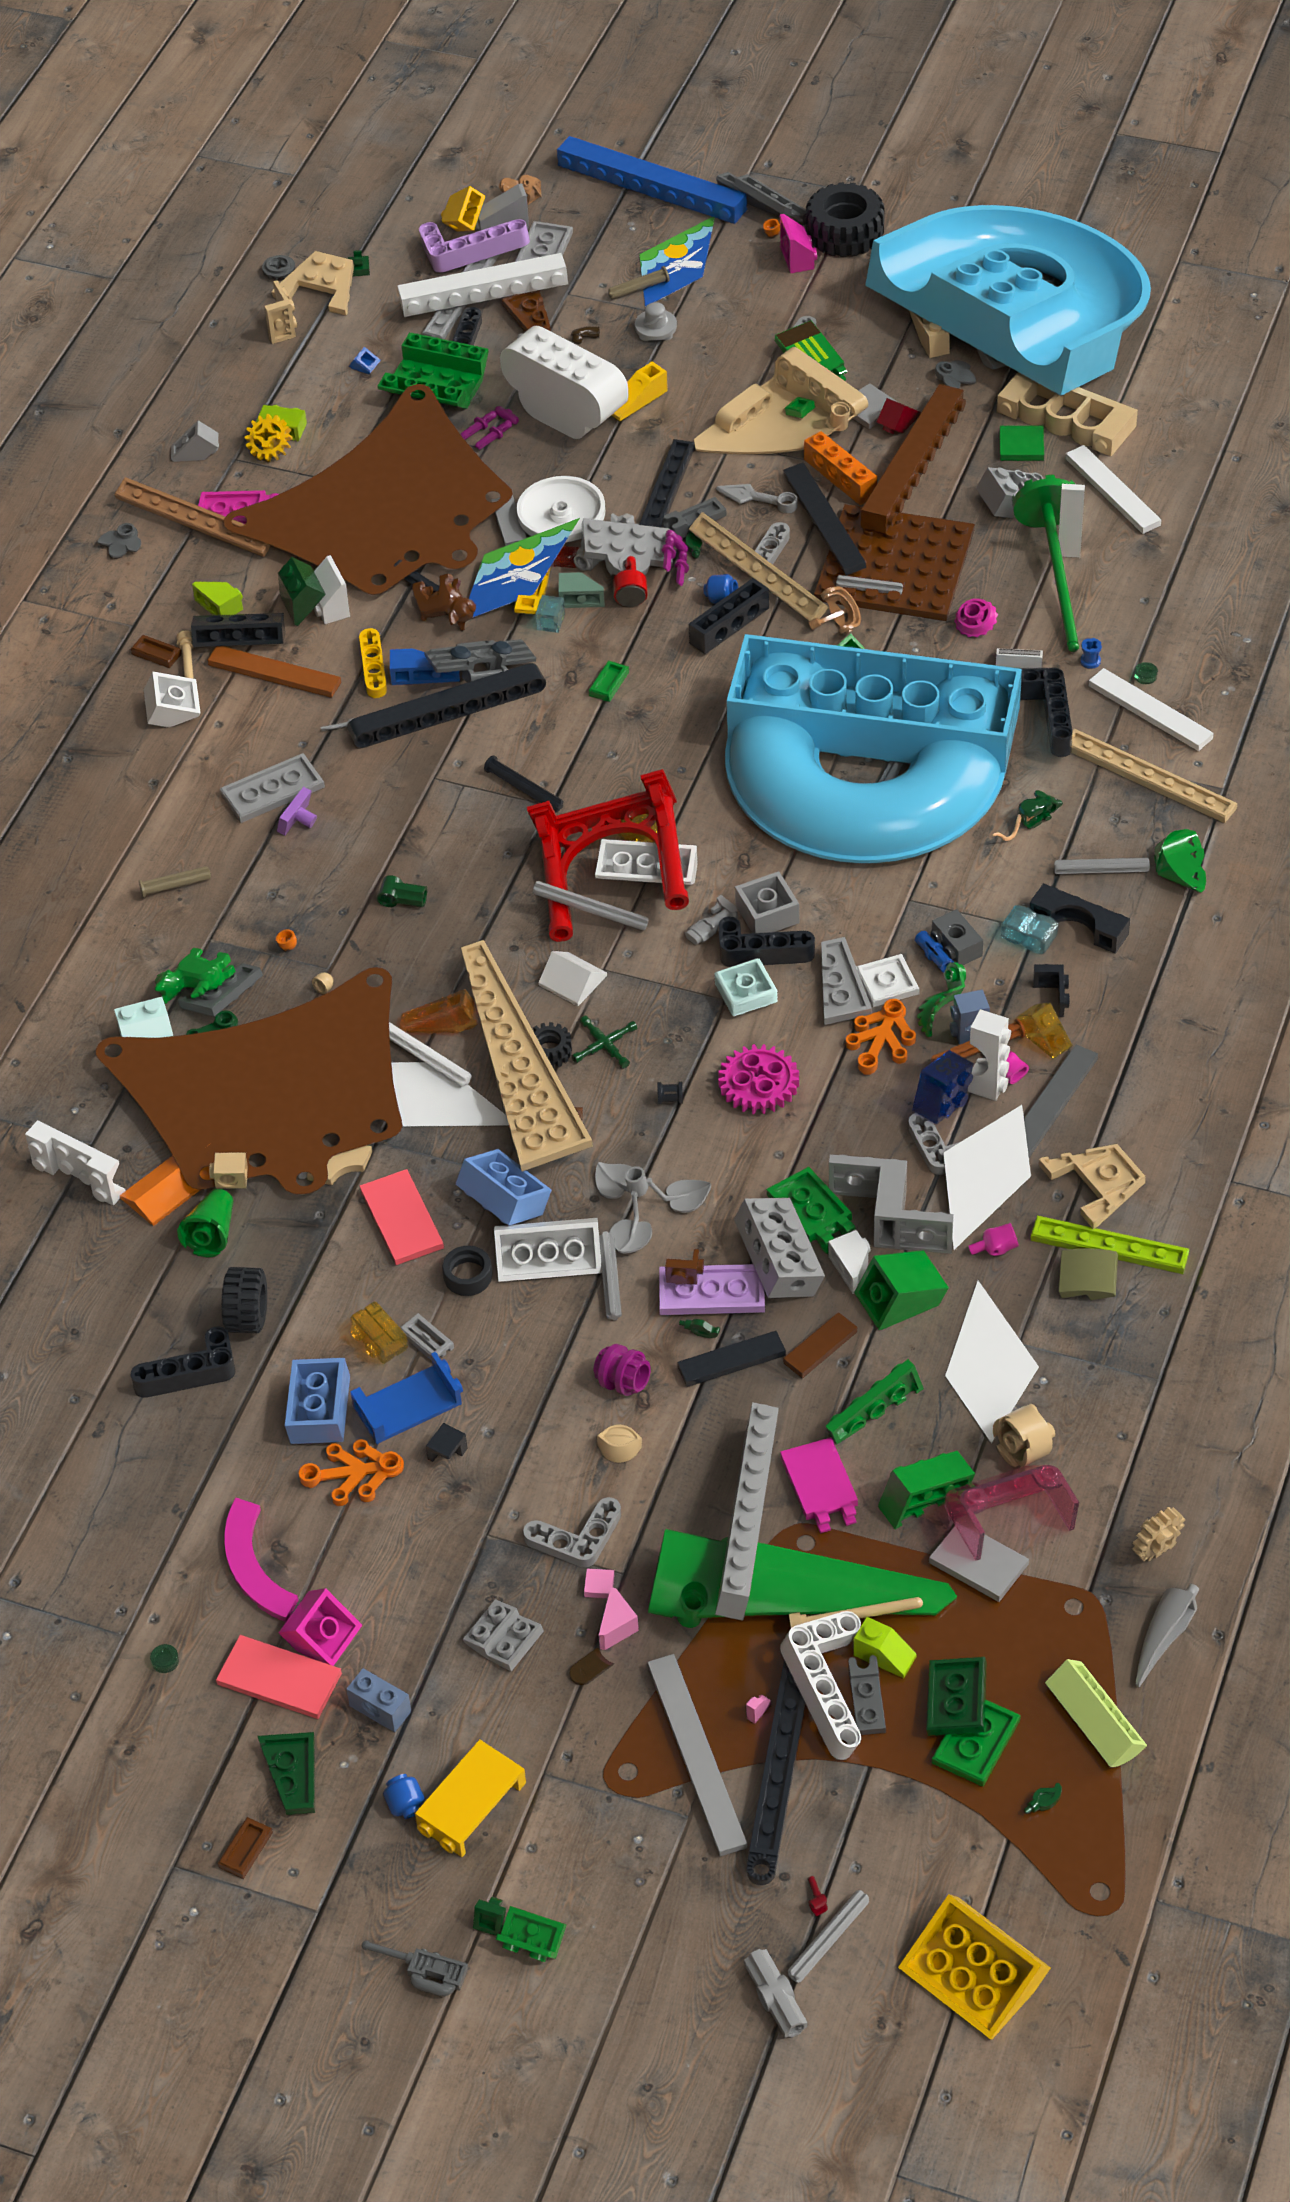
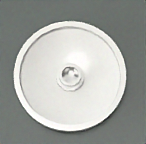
M556 476L540 480L528 487L522 493L517 503L519 524L530 536L580 518L566 542L582 538L581 524L583 518L603 521L606 511L602 492L591 482L572 476Z

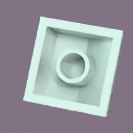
M162 997L114 1009L121 1037L160 1038L173 1036Z

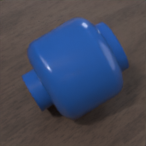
M729 574L712 575L709 577L707 584H704V595L708 597L712 604H717L738 589V583Z
M401 1774L386 1782L387 1787L383 1791V1796L392 1815L404 1816V1819L414 1817L416 1811L425 1802L424 1794L415 1777H407V1774Z

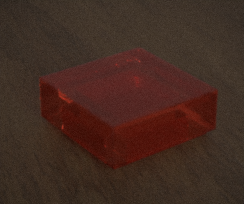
M563 546L554 560V567L576 568L574 557L579 547Z

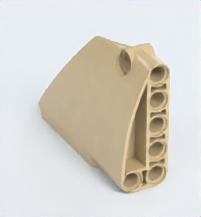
M792 347L777 358L774 376L762 386L758 384L751 385L718 411L715 424L694 438L695 451L721 454H771L804 450V440L820 431L828 436L834 431L846 430L849 421L868 408V400L861 392L800 349ZM797 397L813 400L816 406L804 418L786 415L784 408Z

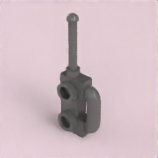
M369 1940L363 1941L361 1945L364 1950H371L405 1960L407 1964H410L407 1972L408 1976H411V1984L418 1990L438 1996H448L454 1990L460 1991L469 1969L468 1963L440 1956L437 1952L430 1953L426 1949L420 1950L416 1948L414 1953H404L370 1943ZM431 1976L437 1979L443 1980V1984L430 1981L425 1978Z

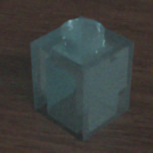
M542 595L536 611L537 630L559 633L565 616L564 598Z

